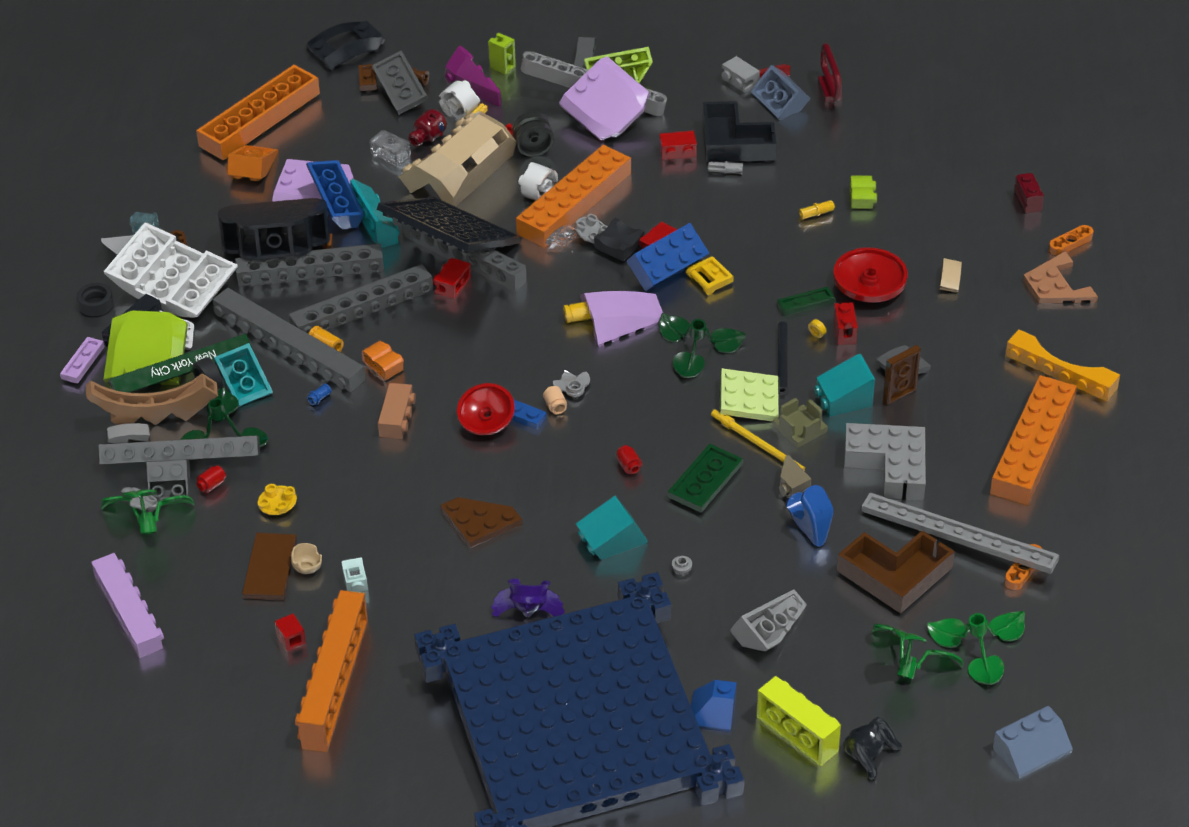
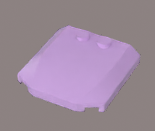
M604 57L563 95L559 104L598 140L603 142L605 141L604 139L611 136H619L644 112L645 103L650 94L609 57Z
M287 159L274 190L272 201L306 198L322 199L306 166L307 162L315 161ZM341 164L350 183V180L353 179L349 165Z

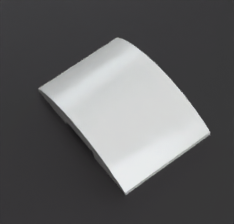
M145 222L104 270V274L137 299L148 294L160 300L161 308L165 312L193 318L200 315L237 269L238 265L207 250L205 253H201L176 241V236Z

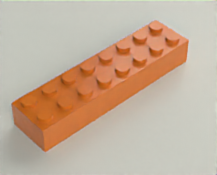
M292 65L196 130L199 147L221 160L226 159L229 153L245 146L319 95L318 77L296 65Z
M602 145L516 217L517 235L546 248L631 174V157Z
M1039 375L992 477L991 495L1029 506L1074 404L1077 385Z
M340 590L338 598L334 599L333 614H329L328 629L323 632V645L319 646L317 663H313L312 666L313 676L312 679L308 680L306 686L307 694L301 700L302 710L301 713L296 715L295 725L299 728L297 738L301 741L302 749L321 752L328 751L368 622L365 593Z

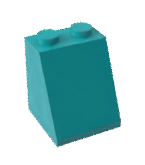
M857 354L816 378V386H814V393L816 397L820 398L823 410L827 411L829 417L873 407L875 378L862 355Z
M616 496L576 523L580 530L577 532L583 542L587 541L589 543L586 546L593 556L597 554L601 560L648 542L632 516Z

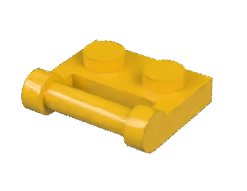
M713 256L688 267L686 270V274L693 278L707 295L713 294L715 290L734 281V276ZM701 271L711 282L708 283L698 272Z

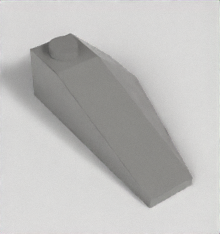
M793 589L741 616L730 629V632L742 647L767 651L783 640L807 604Z

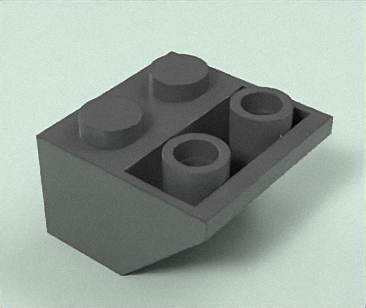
M189 459L147 462L148 489L156 490V494L152 496L157 501L173 496L190 495Z

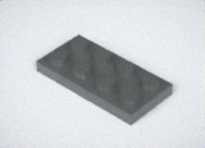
M402 50L372 65L398 115L428 100L423 87Z

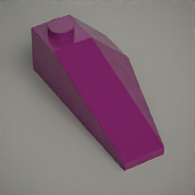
M458 46L445 66L446 81L452 84L455 81L466 80L480 99L500 106L501 91L490 77L486 78L484 76L482 67L480 65L476 66L472 61L474 57L462 46Z

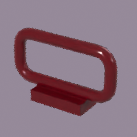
M824 43L821 47L820 60L824 76L818 77V84L825 102L842 101L841 75L830 46ZM827 60H828V63H829V65H830V68H831V71H832L833 75L830 74V71H829L828 65H827Z

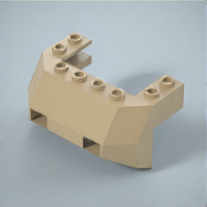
M481 111L475 114L471 112L465 118H461L455 123L456 127L451 130L454 133L453 135L449 134L442 139L443 143L435 145L431 149L432 153L422 160L418 158L413 163L406 165L402 169L403 173L398 177L410 193L429 183L443 201L457 206L513 156L516 140L501 122ZM471 156L475 162L465 170L461 164Z

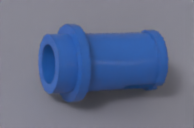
M324 383L315 391H310L307 400L311 405H318L323 398L331 394L332 390L328 384Z

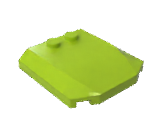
M129 311L112 318L104 382L109 383L108 380L110 378L184 354L188 328L187 322L170 312ZM181 376L160 384L180 386Z

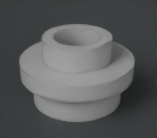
M677 556L672 561V568L675 573L685 575L691 570L692 561L689 557Z

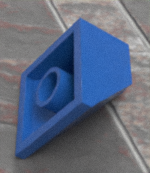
M714 680L693 691L691 708L700 729L723 732L731 731L737 682Z

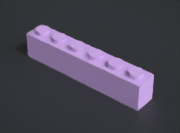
M115 553L92 561L94 575L139 658L163 649L161 640L164 639L162 630L160 627L156 628L153 614H148L147 611L149 610L145 600H140L139 589L137 586L133 587L130 573H125L126 568L123 560H118Z

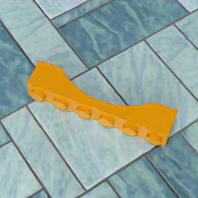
M1018 329L1007 342V357L1060 381L1077 385L1078 389L1104 401H1108L1118 389L1120 374L1104 367H1083L1062 361L1047 352L1039 344L1035 336Z

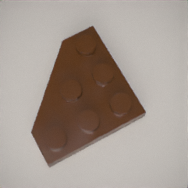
M460 497L440 505L442 513L469 548L523 525L522 518L512 506Z

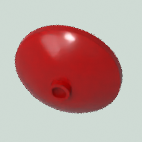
M493 383L479 384L470 388L462 395L457 405L459 422L467 431L476 435H491L503 430L511 422L515 412V404L510 392L504 387Z

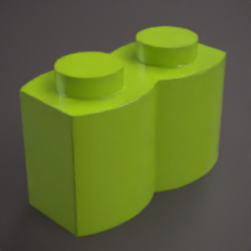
M850 176L851 208L873 209V203H877V193L873 192L876 191V181L872 180V176Z

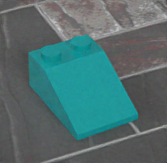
M249 343L214 357V363L220 372L223 385L239 401L238 408L273 394Z

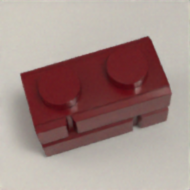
M1033 173L1017 175L1014 191L1025 213L1042 211L1044 194Z

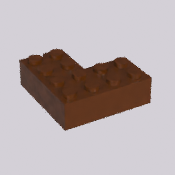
M921 531L896 553L864 532L838 554L837 571L899 613H902L953 568L955 551L939 542L935 558L937 540Z

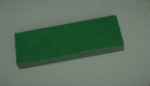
M828 286L777 300V306L783 316L835 303V297Z

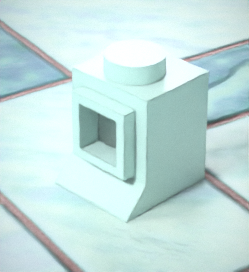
M362 557L342 561L343 577L347 591H368Z

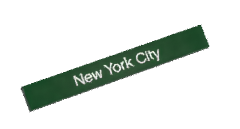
M243 334L110 378L108 381L113 390L132 393L192 373L194 362L205 357H209L214 362V357L245 344H250L247 335Z

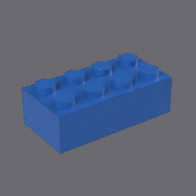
M688 223L633 254L627 260V263L645 292L701 261L709 252L691 223Z

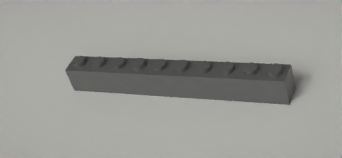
M230 288L225 289L212 299L213 310L217 316L238 326L244 332L250 333L258 340H262L270 347L282 352L285 356L291 357L299 364H303L311 371L320 374L326 380L337 384L340 388L351 393L366 380L365 367Z

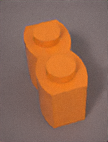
M378 341L362 350V361L385 381L404 370L402 356L392 351L387 343Z

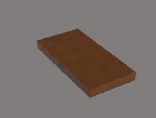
M256 533L242 592L244 599L284 601L292 565L291 553L297 541L296 534Z

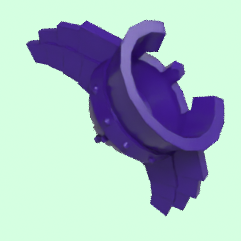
M519 579L508 580L510 587L498 592L491 606L494 610L491 615L496 617L511 608H517L525 617H530L539 609L550 613L554 617L565 613L562 606L563 603L559 599L560 596L549 590L551 582L547 580L542 581L541 585H521Z

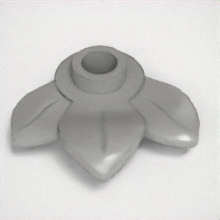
M564 371L561 380L553 381V386H558L562 392H566L571 397H579L584 393V388L589 385L590 376L587 372L575 376L568 371Z
M126 487V488H123V489L121 490V492H123V493L129 492V491H135V492H136V491H138V490H140V489L135 488V487H132V488ZM152 495L143 496L146 511L153 512L157 507V499ZM139 497L133 498L129 505L141 509Z

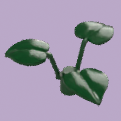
M664 313L660 316L659 329L665 340L678 342L681 337L686 338L689 333L694 339L691 354L689 352H680L673 358L675 371L684 378L695 377L704 369V358L694 354L697 341L702 340L705 334L711 343H715V349L725 354L735 352L746 337L745 333L728 328L716 329L710 335L709 329L706 328V323L702 319H694L690 324L682 317Z
M224 387L218 391L216 398L208 402L207 432L192 430L184 434L180 439H207L210 436L212 419L222 421L226 418L238 437L259 436L260 447L269 441L267 434L258 428L249 427L244 429L242 434L238 432L228 414L233 413L238 408L239 401Z

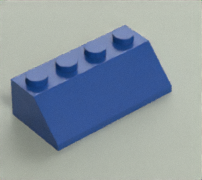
M339 160L307 162L306 166L319 194L327 202V210L331 219L341 229L358 228L364 212Z

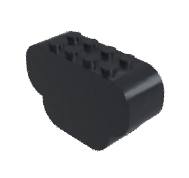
M306 198L238 204L224 207L218 211L222 250L230 254H240V257L243 259L261 260L300 256L311 252L313 247L324 245L330 241L327 202L323 199Z

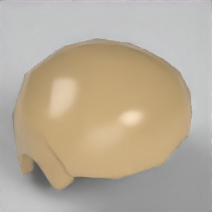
M301 543L293 547L291 564L297 572L307 575L313 574L320 569L322 555H319L315 545Z

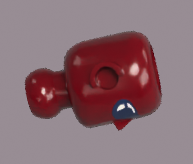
M435 109L425 111L415 121L414 131L408 137L409 142L413 146L418 147L423 142L432 143L438 137H442L443 132L447 128L444 115Z

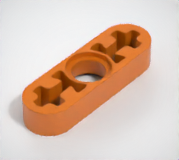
M1081 225L1052 239L1049 243V253L1058 256L1063 252L1068 253L1090 242L1093 237V228L1088 225ZM1067 239L1075 240V242H1069Z
M1030 544L1031 546L1038 547V548H1041V549H1042V547L1039 546V545ZM1014 562L1005 575V586L1010 590L1021 589L1035 569L1029 567V569L1023 570L1019 568V565L1022 564Z

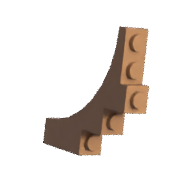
M203 373L177 388L154 393L121 392L103 387L93 381L86 384V398L91 403H95L103 408L106 412H110L111 421L115 425L134 423L140 417L157 425L171 413L187 421L205 407L211 399L218 396L217 382Z

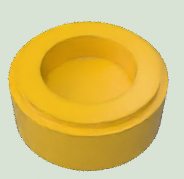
M813 319L808 324L810 333L817 338H822L827 332L825 325L817 319Z

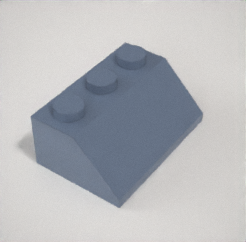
M773 65L768 68L751 90L778 119H783L800 112L811 99L783 71Z
M1049 705L996 731L993 749L1018 778L1071 753L1073 750L1062 720Z

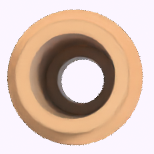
M550 386L544 391L543 398L551 412L561 414L567 409V401L558 386Z

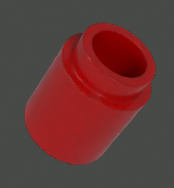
M624 445L617 450V460L627 474H635L641 469L643 463L632 447Z
M212 466L197 476L196 485L200 491L209 493L224 482L226 473L220 466Z

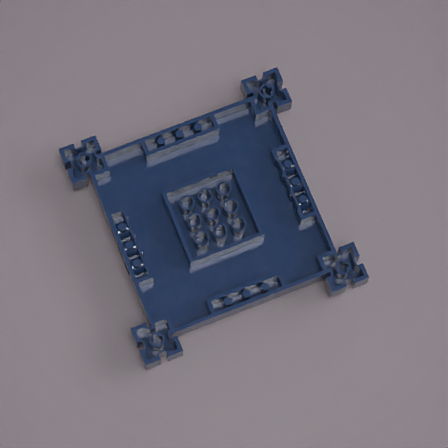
M658 572L642 576V582L637 583L634 578L618 582L617 597L619 600L485 635L460 641L456 623L440 627L439 633L434 635L431 630L414 634L415 649L419 661L422 662V670L426 682L443 679V673L446 672L492 807L491 809L474 813L475 827H551L694 787L701 806L717 802L718 795L724 794L726 799L743 795L745 780L739 766L734 767L735 756L730 744L713 748L712 755L710 754L657 625L659 622L671 620L672 607L667 593L663 592V583Z

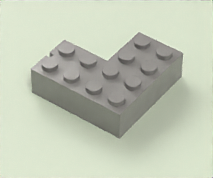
M846 423L844 468L884 470L885 498L902 499L903 483H907L906 500L924 501L926 485L925 427Z

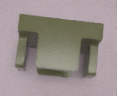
M797 398L790 400L781 406V416L773 420V427L796 448L828 432V426L822 421V409L811 399L807 401V407L804 404L798 407L799 400Z

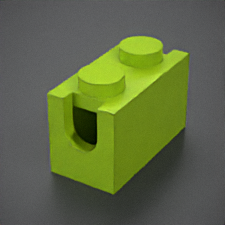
M497 33L496 38H491L488 41L490 68L506 75L516 67L515 40Z

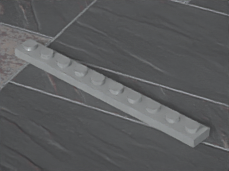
M869 493L862 504V512L1052 574L1059 561V554L873 493Z

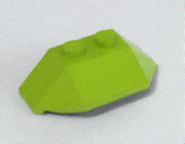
M649 47L584 59L585 67L589 70L600 59L609 57L639 84L653 63Z

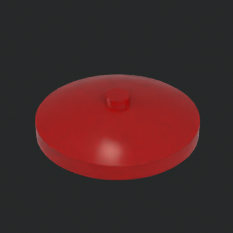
M859 248L843 254L836 261L833 279L837 288L852 299L863 302H882L896 297L904 290L908 272L904 262L889 251L878 248Z

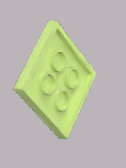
M722 368L720 373V414L765 421L777 419L779 417L778 376Z

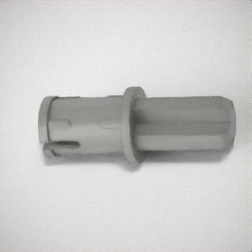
M727 161L725 163L709 162L708 171L722 172L725 175L726 173L742 175L743 163H728Z

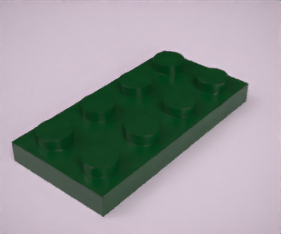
M709 443L669 489L668 498L702 513L743 465V458Z

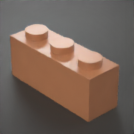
M389 383L378 421L379 437L402 439L404 431L407 432L408 418H411L412 415L411 405L415 404L416 394L413 393L412 385Z

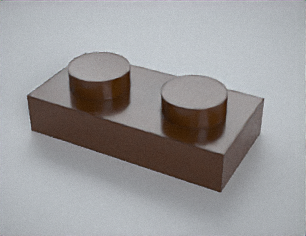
M374 64L359 65L360 91L377 90L376 73L372 67Z

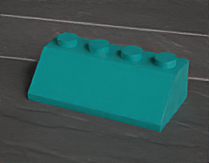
M351 179L350 185L364 212L361 221L374 243L381 244L382 248L397 244L398 236L400 235L399 228L393 224L392 218L383 216V212L377 210L378 203H380L379 195L375 194L371 187Z

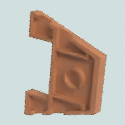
M1067 252L1059 254L1023 276V281L1039 304L1063 303V301L1072 300L1074 303H1081V300H1090V303H1096L1098 300V296L1091 286L1072 290L1060 273V270L1073 267V261Z

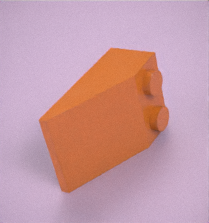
M245 145L229 153L227 175H233V178L236 179L249 177L252 181H260V179L267 176L278 154V149Z

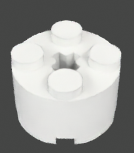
M466 80L453 82L439 95L441 97L439 103L442 110L447 116L456 117L455 120L457 121L465 118L480 103V98Z
M531 162L525 174L521 175L518 184L521 185L522 195L534 201L538 200L554 186L555 182L558 183V174L555 170Z

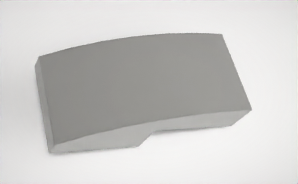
M120 424L109 427L106 430L107 442L113 444L128 443V439L148 442L150 436L148 424Z

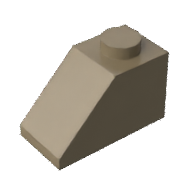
M787 455L785 456L780 476L779 490L783 496L789 498L795 493H803L805 489L811 486L812 479Z

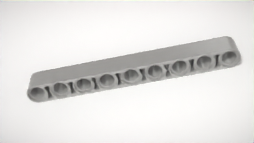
M531 51L523 54L520 68L525 74L571 88L588 71L587 69ZM646 89L650 96L645 103L644 112L655 116L663 115L667 97L662 93Z

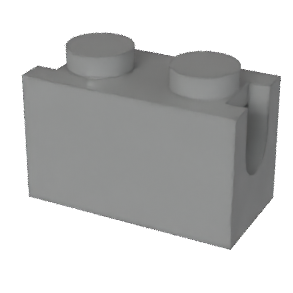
M737 56L722 64L724 69L722 78L744 93L753 89L760 80V71Z

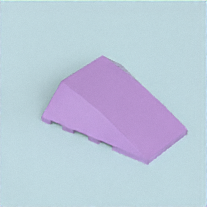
M603 291L580 294L581 302H586L592 318L594 337L598 347L604 346V343L610 340L612 342L617 341L620 336L625 334H635V331L642 328L645 330L658 325L660 316L663 313L656 294Z

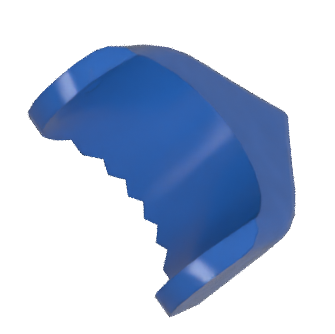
M813 485L805 489L803 493L798 492L791 495L786 502V507L800 530L816 547H820L827 540L834 510L825 490L819 485Z

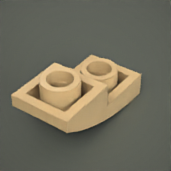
M943 259L939 289L958 292L962 262Z

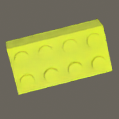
M777 676L758 690L757 718L820 766L839 752L841 724L835 718L830 717L818 705H814L802 693H798L786 681H782Z

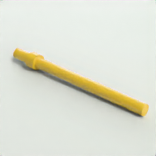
M716 409L711 412V416L720 421L721 425L727 429L731 428L784 463L785 456L787 455L737 424L729 415H722ZM796 462L805 471V467Z

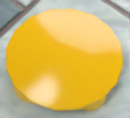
M268 484L265 487V491L259 496L257 503L263 513L280 515L294 507L297 496L295 489L291 486Z

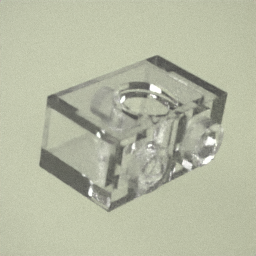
M385 130L380 131L370 140L371 154L396 166H399L411 156L410 142Z

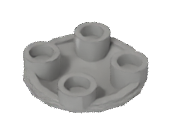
M588 214L587 217L579 218L575 222V229L578 235L591 243H594V237L597 234L602 233L608 227L599 221L594 214Z

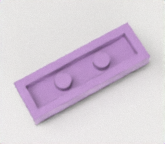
M87 337L61 371V379L79 383L105 347L104 341Z

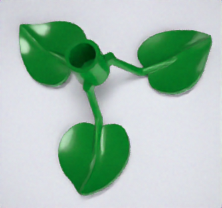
M143 489L136 492L122 493V496L104 498L101 500V510L109 505L122 501L131 502L133 498L139 497L142 513L139 515L137 508H132L140 525V533L152 534L157 532L156 522L159 521L158 516L162 505L178 503L194 505V500L185 495L162 499L158 501L155 516H153L152 512H146L143 496L155 495L156 490Z
M1025 612L1006 613L995 617L989 624L983 614L974 613L969 617V623L966 624V628L961 620L955 618L928 622L927 626L932 639L938 645L946 648L960 645L961 637L965 638L969 630L974 637L979 638L982 658L972 660L968 666V672L973 680L982 684L992 685L1002 678L1004 664L996 655L986 658L983 636L987 633L988 629L993 636L998 635L1002 641L1019 639L1025 629Z
M874 624L872 628V633L886 631L900 637V665L897 672L899 676L914 679L916 668H921V664L928 655H938L951 659L963 667V660L959 656L947 651L934 649L926 650L917 663V658L910 656L913 640L926 643V639L884 624ZM908 639L907 653L904 655V640Z

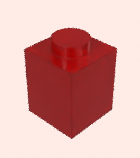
M294 613L274 621L276 635L286 651L306 644L304 629Z

